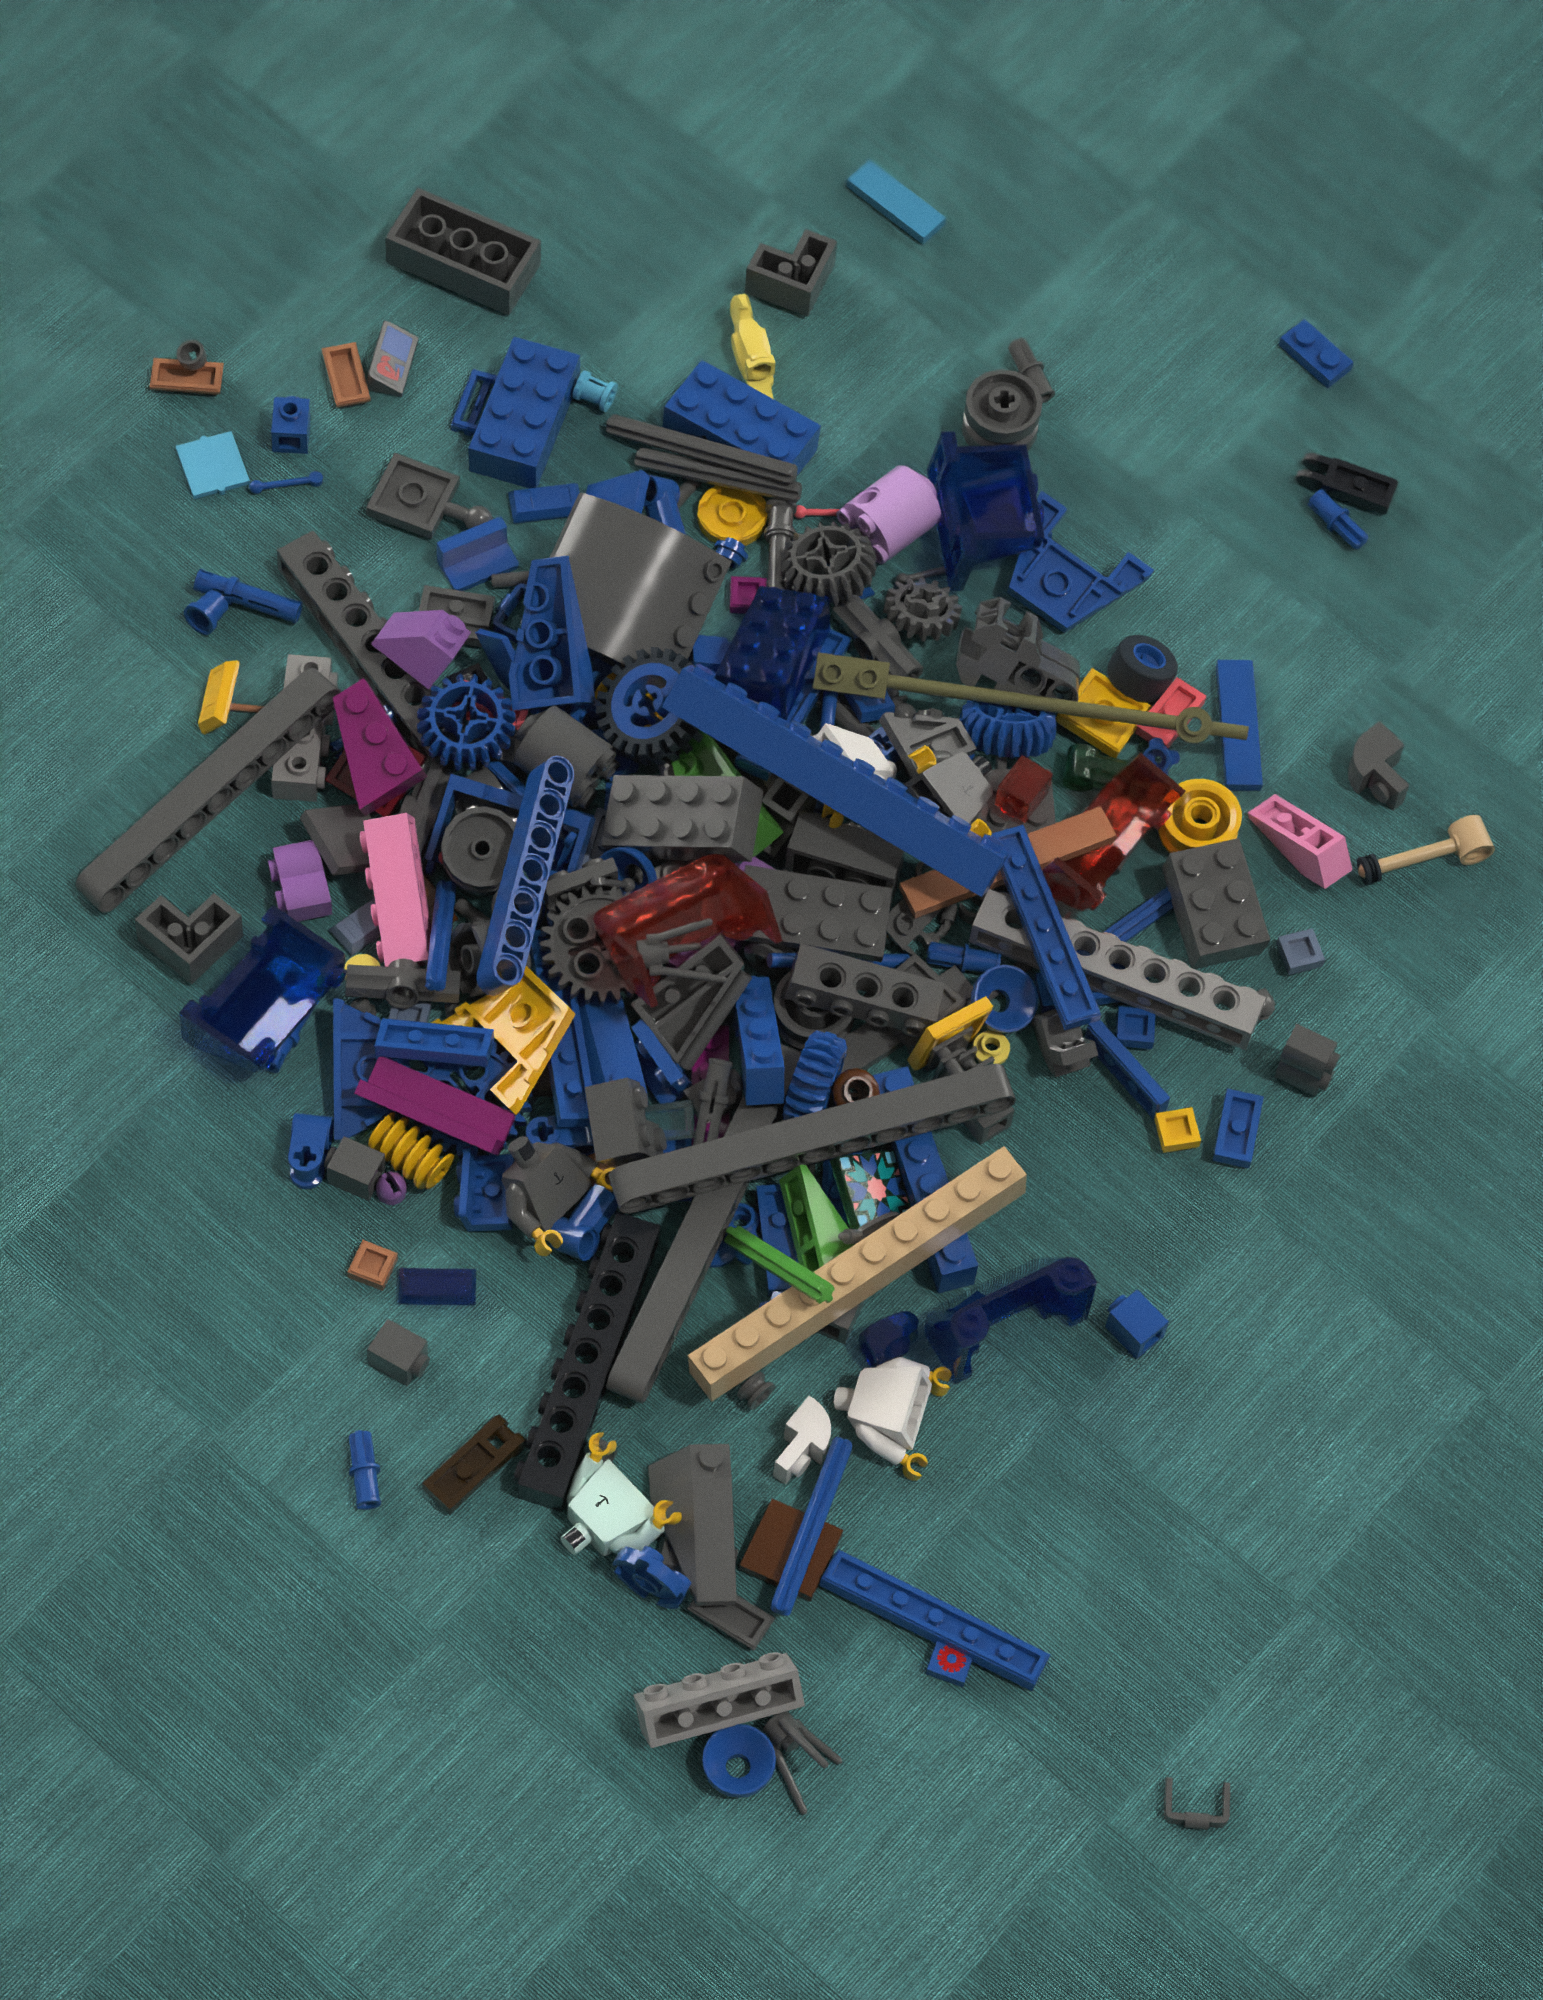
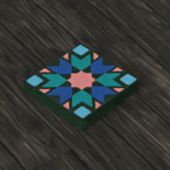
M894 1150L837 1156L830 1160L850 1229H858L883 1214L889 1212H899L902 1214L911 1208Z

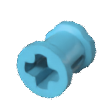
M584 370L574 387L573 398L576 400L584 399L598 405L600 411L607 412L616 396L618 384L613 381L606 383L591 376V372Z

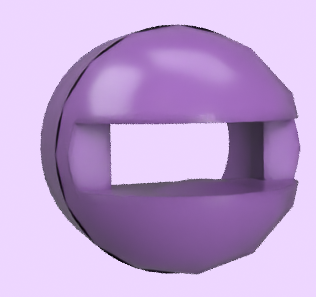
M392 1171L381 1175L376 1183L378 1199L387 1205H395L404 1200L407 1193V1185L403 1176ZM387 1181H392L399 1191L394 1193Z

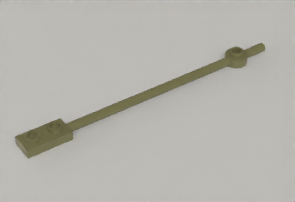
M819 652L817 656L813 690L885 700L886 689L1170 729L1175 730L1177 736L1188 744L1201 743L1209 735L1246 741L1248 737L1249 726L1212 721L1210 715L1199 707L1186 708L1178 716L891 675L889 674V662ZM1189 719H1198L1201 724L1200 730L1196 732L1189 730L1187 726Z

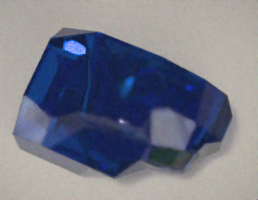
M910 1311L892 1314L871 1324L859 1334L860 1350L871 1368H875L877 1365L894 1358L903 1357L908 1353L909 1345L918 1338L919 1319L915 1314Z

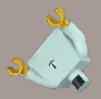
M604 1432L596 1433L590 1437L589 1449L592 1453H586L575 1471L566 1498L568 1503L567 1518L574 1526L560 1538L567 1550L573 1555L578 1554L590 1543L602 1556H608L611 1553L618 1554L626 1546L642 1551L644 1546H649L664 1532L665 1524L676 1525L682 1519V1515L679 1512H674L667 1519L666 1509L673 1504V1501L661 1500L654 1507L609 1459L603 1463L602 1457L612 1454L617 1447L615 1440L610 1441L604 1451L599 1447V1440L603 1437Z

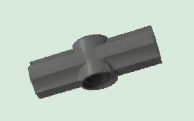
M852 595L851 603L842 600L839 601L837 607L832 608V616L853 638L855 649L862 659L889 662V674L918 678L922 674L923 666L903 646L895 626L886 618L880 620L859 596Z
M433 761L430 764L423 765L422 768L428 777L415 785L411 796L407 795L400 810V814L408 813L415 818L421 861L433 833L450 774H453L446 766L443 767L441 763Z
M410 959L394 960L388 967L348 964L346 996L383 998L391 1006L400 1009L413 1007L418 1001L459 1003L461 971L447 970L446 987L443 991L438 992L436 990L429 991L425 987L427 969H420V966Z

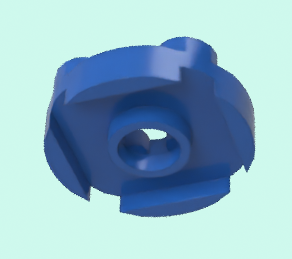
M626 1546L620 1550L612 1562V1565H618L614 1572L627 1587L643 1598H646L649 1593L659 1597L660 1599L656 1605L667 1609L678 1608L691 1586V1581L685 1575L678 1571H672L663 1564V1555L649 1546H644L642 1551Z

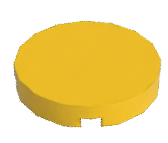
M715 485L707 490L699 500L697 513L699 528L706 538L714 543L717 540L725 541L729 537L747 546L759 539L766 528L768 513L765 511V499L758 494Z

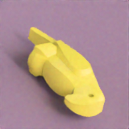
M745 293L735 295L730 303V315L735 331L731 335V344L738 368L748 386L774 399L771 387L774 384L775 360L773 355H771L766 330L760 327L754 320L749 297Z

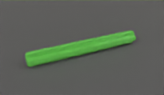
M730 1226L726 1229L728 1235L724 1241L734 1250L820 1304L824 1301L830 1303L833 1300L831 1294L835 1288L825 1279L741 1226L736 1228Z

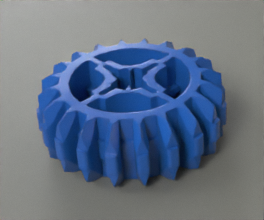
M459 674L457 676V683L454 684L445 677L443 689L433 685L431 696H424L422 698V706L424 708H419L417 711V719L420 720L417 723V732L422 734V746H430L429 755L431 758L441 755L440 763L443 767L452 760L457 771L461 769L462 763H468L469 769L473 772L478 761L487 768L490 765L489 756L499 760L502 757L501 748L508 749L511 746V739L509 737L515 735V726L512 723L516 721V714L510 710L512 708L510 698H502L504 691L501 687L491 690L492 681L489 678L481 685L478 684V676L476 674L471 677V682H465L463 675ZM463 701L459 706L448 707L451 704ZM476 703L486 707L494 718L488 717L487 713L480 712L476 708ZM468 712H470V721L466 725L465 732L462 733V725L464 720L467 719ZM438 727H444V731L453 733L457 738V742L445 737ZM485 738L479 742L470 744V742L473 739Z
M968 700L967 704L963 705L962 713H960L959 717L975 744L976 751H983L986 755H997L999 758L1004 756L1011 759L1014 757L1026 759L1028 756H1040V754L1048 752L1049 748L1053 746V740L1056 738V715L1052 712Z
M818 1030L809 1036L797 1062L785 1098L786 1101L782 1114L784 1120L829 1108L828 1102L831 1086L837 1075L841 1074L848 1048L844 1039L837 1037L836 1034L827 1031L824 1033Z

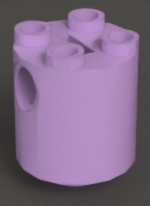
M896 466L836 512V516L842 525L848 523L852 530L860 528L863 536H868L873 550H875V562L884 564L941 521V509L937 500V491L928 478L906 466Z

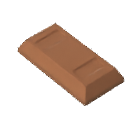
M356 342L321 348L336 407L342 408L370 402L371 398Z
M153 358L150 389L155 391L219 395L221 392L224 363L206 362L203 368L189 371L180 364L178 359Z

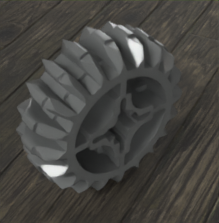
M835 521L830 526H823L819 522L817 528L811 529L806 526L804 534L794 533L793 541L785 542L784 552H781L780 558L781 578L784 580L788 593H793L797 601L804 599L808 606L818 602L822 608L826 603H833L837 607L839 601L845 600L851 603L852 595L862 596L864 588L871 587L872 577L875 576L876 554L868 536H863L860 528L852 530L848 523L838 527Z

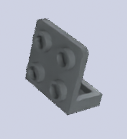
M613 857L606 860L595 858L583 864L582 869L571 873L560 871L549 876L543 897L548 912L558 915L555 910L556 902L559 901L568 906L567 894L571 892L579 899L581 898V889L584 886L590 895H595L597 886H591L592 877H606V879L618 880V869ZM601 886L603 894L609 895L612 887ZM617 888L618 898L623 897L620 888ZM608 917L603 920L605 926L612 930L623 926L616 917ZM578 926L567 930L569 936L574 939H582L587 936L585 930ZM626 935L620 940H632L633 938L631 935ZM595 940L594 946H599L601 951L606 950L607 944L602 945L600 940ZM571 950V951L568 952V954H569L570 956H574V955H577V954H578L579 952H581V951H572V950Z

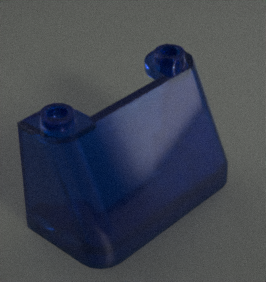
M274 905L261 918L262 922L267 925L266 930L262 932L260 937L255 935L250 940L251 950L209 998L203 994L199 999V1004L190 1000L179 1012L183 1041L197 1050L253 1073L258 1072L260 1069L267 1070L272 1065L277 1056V1050L330 988L336 989L343 982L347 974V970L344 969V952Z
M1039 1257L933 1308L925 1319L924 1332L943 1366L951 1371L953 1383L957 1384L972 1377L971 1358L979 1353V1343L986 1338L990 1326L1036 1305L1044 1319L1050 1318L1052 1315L1062 1316L1067 1319L1070 1327H1073L1087 1320L1098 1282L1082 1260L1073 1257Z

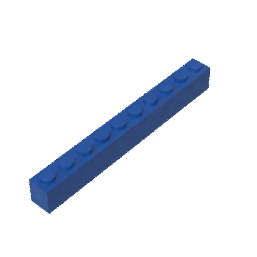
M696 664L695 667L689 665L682 668L662 708L980 897L988 892L1009 855L1008 852L1002 849L1004 845L999 840L986 834L982 838L970 830L972 826L962 818L955 815L949 818L938 811L940 807L930 799L923 796L917 799L906 793L907 787L898 780L890 777L885 780L874 774L875 768L872 765L858 758L855 761L842 755L843 749L829 740L824 739L823 742H820L810 736L811 730L805 725L794 720L788 723L778 717L780 712L773 706L765 702L756 704L746 698L748 693L741 687L733 683H728L726 686L714 679L716 674L709 668L700 664Z

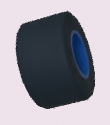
M1131 635L1119 643L1108 663L1107 674L1114 687L1126 697L1139 702L1150 703L1158 701L1171 685L1177 674L1178 664L1169 648L1158 640L1143 635Z

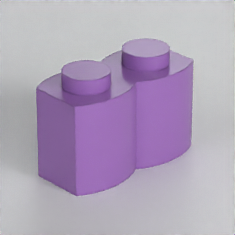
M313 840L274 847V859L267 860L271 881H279L281 891L275 892L279 914L286 912L289 923L332 915L331 899L320 852Z

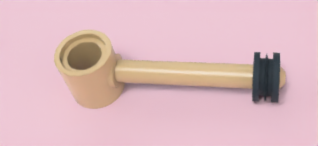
M1469 815L1449 826L1447 832L1450 839L1378 860L1373 853L1368 856L1358 857V874L1362 882L1367 886L1371 883L1374 884V882H1380L1382 880V873L1451 853L1458 855L1463 865H1473L1489 858L1494 853L1495 847L1481 816Z

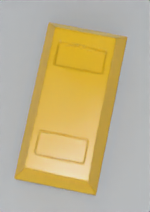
M237 660L226 661L210 670L198 726L204 735L227 723L239 670V661Z

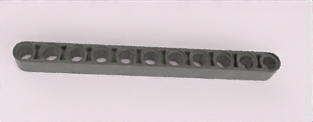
M781 1044L785 1067L784 1103L746 1105L745 1095H743L724 1137L779 1122L784 1111L785 1098L797 1062L801 1056V1051ZM750 1181L694 1197L613 1365L606 1384L607 1390L641 1404L646 1401Z
M990 1064L623 1164L613 1169L608 1177L620 1212L634 1213L795 1169L799 1165L817 1163L999 1113L1013 1106L1016 1102V1097L1002 1064Z

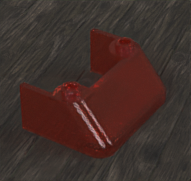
M1142 753L1137 755L1108 781L1084 810L1086 812L1101 806L1117 835L1116 842L1067 861H1062L1056 856L1044 866L1042 871L1053 898L1081 912L1087 908L1094 911L1107 895L1102 891L1106 886V881L1147 831L1152 827L1159 830L1172 815L1168 808L1182 797L1186 790Z
M721 854L704 856L601 908L593 917L597 932L626 985L651 1008L658 1005L652 987L656 985L662 975L650 976L649 969L646 970L642 955L636 951V940L646 939V934L661 933L710 918L713 920L712 925L664 941H667L668 946L700 943L719 932L731 939L745 940L758 930L776 944L783 941L767 891ZM678 953L669 954V958Z

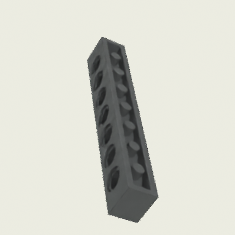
M314 530L277 549V564L280 573L360 680L364 678L375 692L381 704L388 705L394 711L397 720L395 726L410 747L427 757L424 764H430L432 761L440 763L441 755L431 758L429 755L430 746H422V734L417 732V723L420 722L417 719V711L419 708L424 707L422 704L417 706L409 704L411 702L422 703L424 696H431L433 685L427 689L383 653L370 652L376 649L371 643L384 627L387 620L384 617H378L368 594L357 589L349 569L345 565L340 566L335 560L334 551L328 541H321ZM322 572L323 574H321V575H314V574H312V573ZM333 598H342L343 600L334 601V600H331V599H333ZM356 623L362 624V626H359V627H353V626H350V625L356 624ZM397 675L401 676L402 678L391 679L389 677ZM465 723L462 725V733L465 732ZM438 727L445 737L457 742V738L453 733L444 731V727ZM451 760L445 765L446 768L454 767V761Z

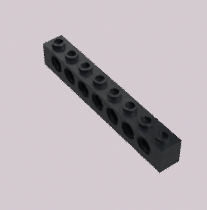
M619 1212L616 1213L613 1224H605L600 1239V1245L604 1246L600 1258L594 1256L587 1276V1278L592 1279L588 1291L581 1290L575 1308V1312L580 1313L576 1325L571 1323L568 1325L563 1341V1346L568 1348L564 1359L557 1357L550 1378L555 1381L551 1393L544 1392L538 1409V1414L543 1415L539 1427H531L525 1448L530 1449L526 1462L521 1460L518 1462L515 1470L513 1483L518 1484V1499L559 1512L563 1511L573 1475L580 1464L583 1449L586 1447L606 1392V1384L610 1372L621 1350L658 1247L661 1225ZM619 1254H625L632 1260L621 1263L616 1261L614 1257ZM611 1287L617 1289L620 1293L615 1296H607L601 1291ZM594 1321H602L608 1326L603 1330H595L589 1324ZM581 1355H590L596 1360L590 1364H583L577 1358ZM569 1389H578L583 1392V1395L578 1398H570L564 1393ZM557 1423H565L571 1429L567 1432L559 1433L553 1430L552 1426ZM546 1457H552L559 1463L554 1467H544L539 1461Z

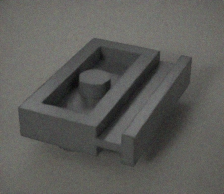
M424 585L419 611L444 610L447 614L458 617L465 624L466 629L471 632L464 644L482 647L475 632L479 629L490 630L495 607V596Z

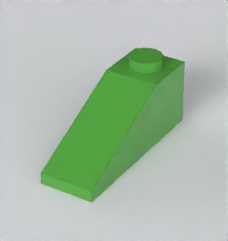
M806 1165L797 1166L779 1179L799 1264L814 1272L854 1246V1244H845L838 1238L839 1233L849 1228Z

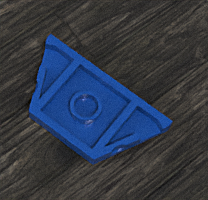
M333 998L334 1143H340L344 1136L350 1139L378 1125L390 1113L394 1112L395 1116L400 1114L354 1094L360 1079L368 1082L377 1059L380 1057L375 1055L374 1045L381 1019L371 1013H363L346 1005L345 1001L339 998ZM385 1057L410 1068L409 1059Z

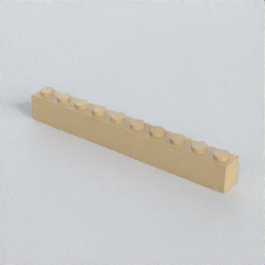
M1003 1146L814 1271L815 1274L834 1286L835 1290L831 1294L833 1300L830 1303L824 1301L819 1304L794 1287H790L688 1355L689 1373L710 1401H714L1025 1194L1027 1174Z

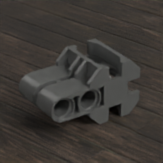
M1001 597L980 602L974 612L977 615L975 630L973 631L965 627L959 638L956 666L961 682L967 686H975L980 676L984 675L997 682L993 688L995 690L1078 701L1080 664L1072 655L1042 640L1043 632L1038 617L1026 611L1019 625H1016L1003 618L1011 602Z

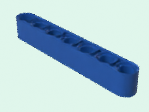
M562 756L550 757L533 769L527 779L477 970L476 980L478 986L487 995H500L519 983L524 975L574 780L573 766L569 760ZM531 838L535 840L537 846L532 842ZM523 871L526 872V874L528 875V878H529V879H527V878L525 877ZM514 903L519 907L520 912L515 908ZM506 937L509 938L512 946L507 942ZM497 970L501 972L503 979L500 978V976L497 973Z

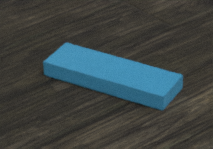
M868 160L847 179L846 187L922 245L945 226V216L871 160Z

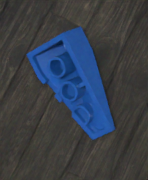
M579 992L577 999L592 1085L628 1077L640 1082V1085L644 1087L647 1093L621 993L619 1004H615L611 996H606L604 1005L600 1006L597 996H592L588 1005L584 1004V994Z

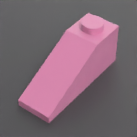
M1274 794L1248 812L1249 819L1303 876L1322 888L1326 889L1352 871L1345 836L1278 795Z

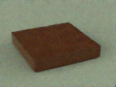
M772 1498L740 1563L739 1570L777 1587L805 1513ZM827 1522L824 1523L797 1596L811 1602L843 1535V1529Z

